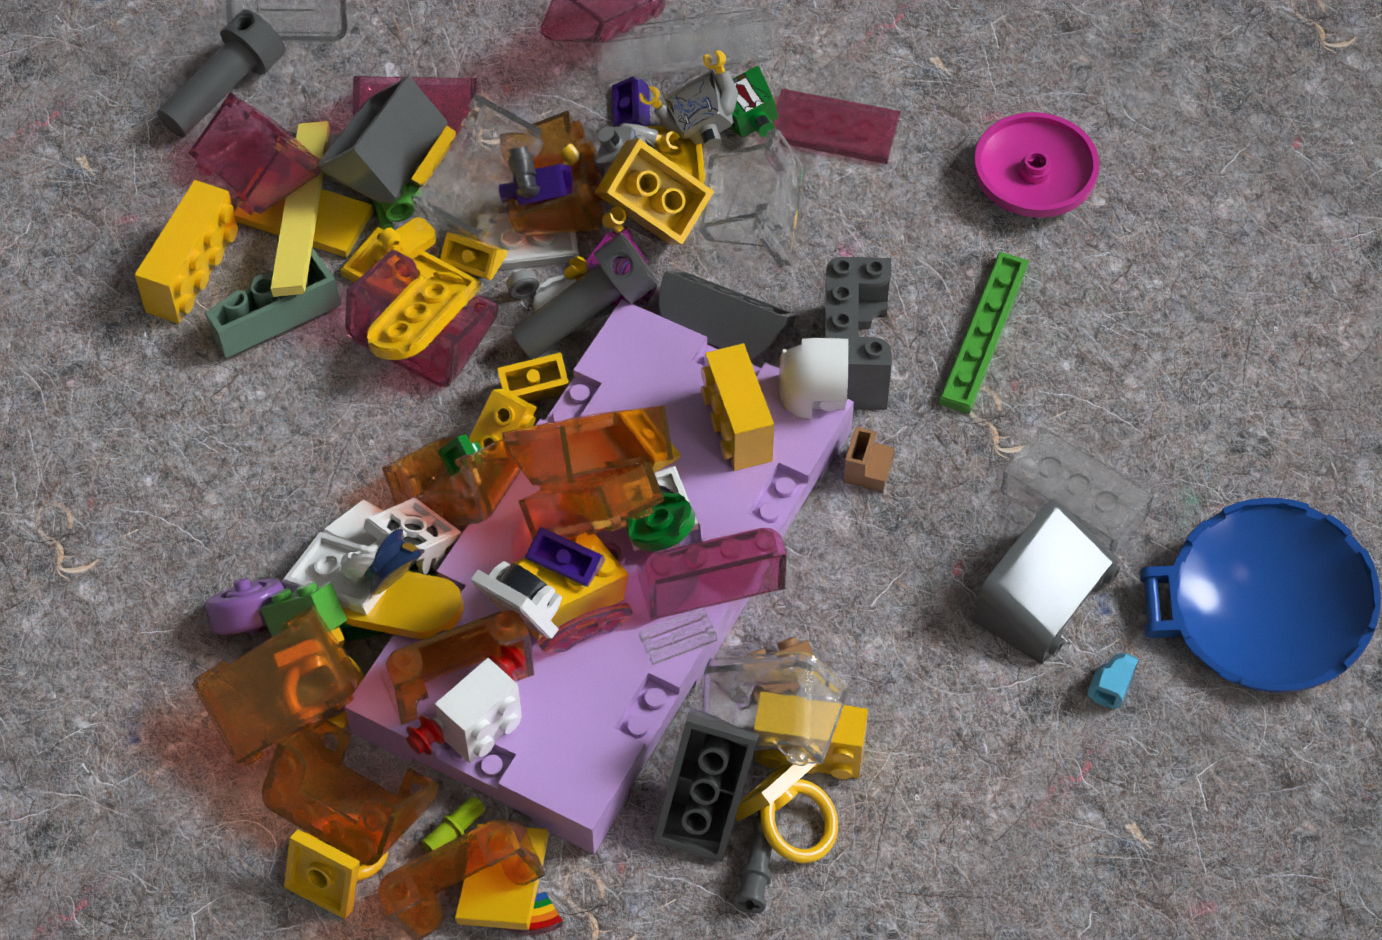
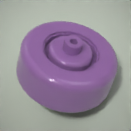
M248 578L234 581V587L223 590L206 601L205 609L214 633L229 635L248 631L249 635L262 632L263 626L267 625L260 608L272 601L270 597L272 594L286 589L282 580L276 578L249 582Z

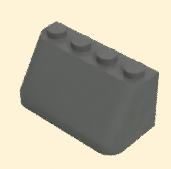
M407 76L376 92L362 104L321 158L318 166L327 176L378 203L386 201L390 204L400 197L403 192L401 190L402 186L411 180L415 174V168L423 162L429 153L428 150L435 144L448 121L413 79Z

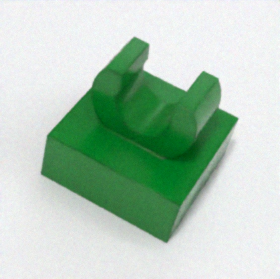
M466 434L457 436L437 451L452 480L463 477L480 465L481 461L478 456L484 454L478 441L471 443Z

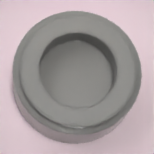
M520 270L508 277L506 286L511 297L523 299L536 293L540 283L534 271Z

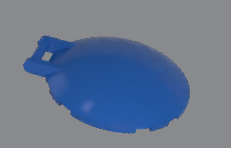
M1257 498L1237 502L1223 508L1220 513L1212 516L1207 521H1202L1187 537L1173 566H1152L1140 569V581L1144 583L1147 623L1144 625L1145 636L1149 638L1182 637L1189 649L1206 667L1224 679L1245 688L1270 693H1289L1311 689L1341 675L1359 659L1367 648L1376 629L1380 614L1381 592L1378 574L1366 548H1362L1360 543L1351 534L1352 531L1331 514L1327 516L1310 508L1307 503L1292 499ZM1158 583H1169L1172 620L1161 621Z

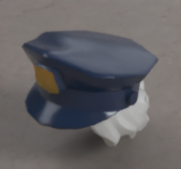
M395 529L393 532L385 533L370 546L362 544L359 546L360 551L344 555L340 563L341 572L352 583L359 584L367 579L371 583V594H381L398 581L417 562L425 550L411 543H406L403 530Z

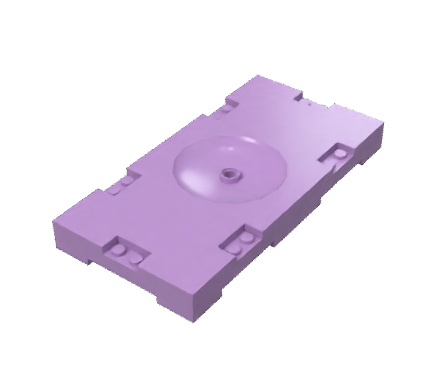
M621 299L574 368V378L545 421L542 419L538 421L438 568L437 577L452 581L460 590L464 603V612L461 619L449 631L445 632V630L436 633L437 637L430 639H414L393 634L344 707L350 733L408 762L415 759L531 817L532 824L542 829H547L548 832L595 854L628 800L629 790L690 689L693 685L697 686L759 584L761 572L818 478H823L850 434L854 401L847 399L845 410L825 411L822 409H812V420L799 418L789 412L781 402L779 394L780 369L768 363H765L762 368L752 364L774 422L773 461L734 471L730 459L725 460L722 455L720 440L723 439L721 433H715L710 418V413H713L710 405L705 406L701 395V386H704L701 367H705V353L718 349L707 345L706 336ZM645 408L681 455L678 460L659 471L676 466L689 502L696 514L695 517L699 529L691 531L677 547H670L661 553L643 551L641 549L633 551L611 493V487L646 476L611 431V427L620 412ZM540 526L564 538L590 527L629 574L624 600L617 603L628 604L608 620L582 627L561 640L537 641L525 625L503 614L472 583L471 578L477 570L489 575L494 567L503 561L511 564L524 558ZM501 645H506L509 648L515 646L521 651L526 659L524 663L526 672L522 674L515 671L512 675L519 688L522 718L514 731L509 734L504 733L495 741L493 748L488 754L483 757L478 756L472 763H468L446 741L443 745L434 742L431 745L433 752L431 755H427L424 752L418 754L409 746L406 738L409 736L406 728L411 726L417 729L420 726L418 720L420 716L432 719L437 717L435 703L490 655L500 657L502 655L500 651Z

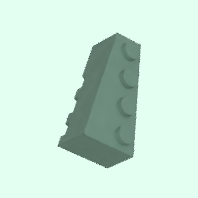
M313 247L305 294L273 297L271 283L274 270H272L267 275L259 274L252 279V284L244 291L236 290L205 312L212 338L225 358L341 306L336 280Z

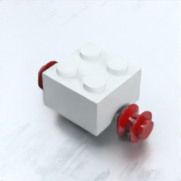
M501 645L500 651L502 655L500 657L490 655L435 703L437 717L432 719L420 716L418 718L420 726L417 729L411 726L406 728L409 735L406 741L409 746L418 754L424 752L427 755H431L433 753L431 745L434 742L443 745L446 741L468 763H472L478 756L483 757L488 754L493 748L495 741L504 733L509 734L514 731L522 718L519 688L512 675L515 671L522 674L526 672L524 665L526 659L521 651L515 646L509 648L506 645Z

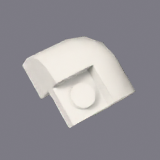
M806 338L802 339L801 345L789 350H782L780 355L779 394L782 404L789 412L799 418L812 420V409H822L825 411L845 410L848 388V339Z

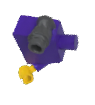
M569 144L559 153L565 161L563 164L538 169L534 167L533 158L528 152L527 146L509 149L510 157L507 162L512 171L514 182L499 184V194L502 203L517 200L520 206H530L576 197L571 166L579 160L580 154L573 144Z

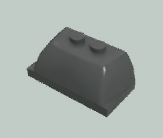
M682 270L665 271L661 282L659 298L661 317L706 336L707 343L716 346V349L744 343L750 359L756 358L770 348L782 329L793 327L797 316L794 313Z
M690 708L653 842L723 862L759 734L742 730L717 716Z

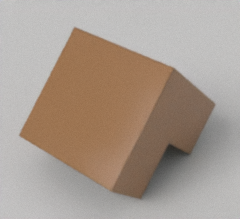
M856 427L845 459L843 482L884 492L894 460L895 448L875 443L876 431Z

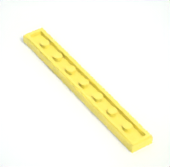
M328 121L298 124L271 283L273 297L305 294L324 175L318 163L328 148L331 130Z

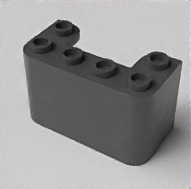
M836 257L827 264L823 309V338L848 339L847 399L854 401L853 409H887L892 366L891 347L880 338L858 337V329H871L872 320L879 314L880 316L887 317L891 258Z

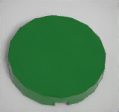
M662 493L647 499L649 503L642 508L639 504L627 520L626 530L634 546L643 551L655 552L668 549L681 542L693 528L696 514L690 503L681 494Z

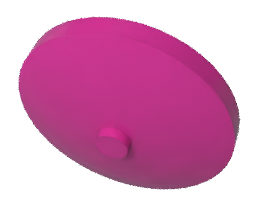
M1040 112L1019 113L997 121L984 132L976 146L974 173L981 190L999 207L1021 216L1036 218L1053 217L1072 211L1091 195L1097 183L1099 155L1090 137L1080 127L1067 119Z

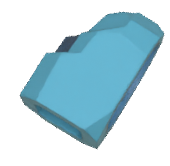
M1128 653L1114 655L1107 664L1100 665L1095 672L1087 696L1095 703L1111 709L1120 708L1139 659Z

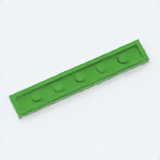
M999 251L940 396L939 405L967 414L971 413L1028 269L1029 260Z

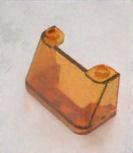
M525 430L510 431L502 439L487 447L456 459V465L461 466V469L451 477L437 451L455 439L454 437L438 438L382 466L395 506L415 497L453 526L478 524L492 516L530 458L531 445Z
M511 610L499 611L392 652L383 661L381 674L401 725L418 719L416 710L418 703L421 699L429 698L425 682L486 660L490 655L500 657L502 655L500 651L501 645H506L509 648L515 646L526 659L524 663L526 672L523 674L517 671L514 672L518 681L534 675L530 633L520 614Z

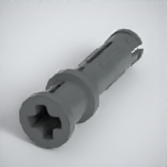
M779 809L775 811L776 827L781 814ZM761 810L757 811L758 815L748 862L741 867L739 877L742 880L740 890L733 900L736 908L748 913H761L765 910L766 901L763 899L765 888L772 879L770 869H768L772 847L766 840L762 830Z

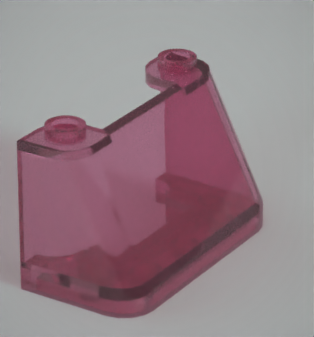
M231 92L189 151V154L197 161L195 167L208 176H211L212 173L220 176L237 192L235 197L239 201L236 205L250 215H253L254 212L263 213L317 177L322 171L318 166L320 159L268 115Z
M392 249L347 289L346 331L353 341L369 350L367 331L371 324L412 281L418 278L416 264L410 257ZM475 295L468 301L467 307L464 306L424 350L405 359L390 361L439 387H448L457 379L495 322L498 314V303L487 297Z

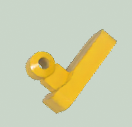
M421 217L411 219L396 230L392 227L386 228L380 234V242L372 246L373 257L386 271L394 272L435 244V229Z

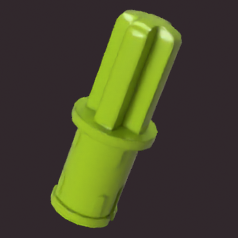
M472 796L450 816H443V822L421 841L426 851L434 858H437L458 837H464V830L485 812L484 804L476 796Z

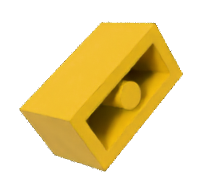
M561 352L497 368L502 389L528 403L561 395L569 385Z

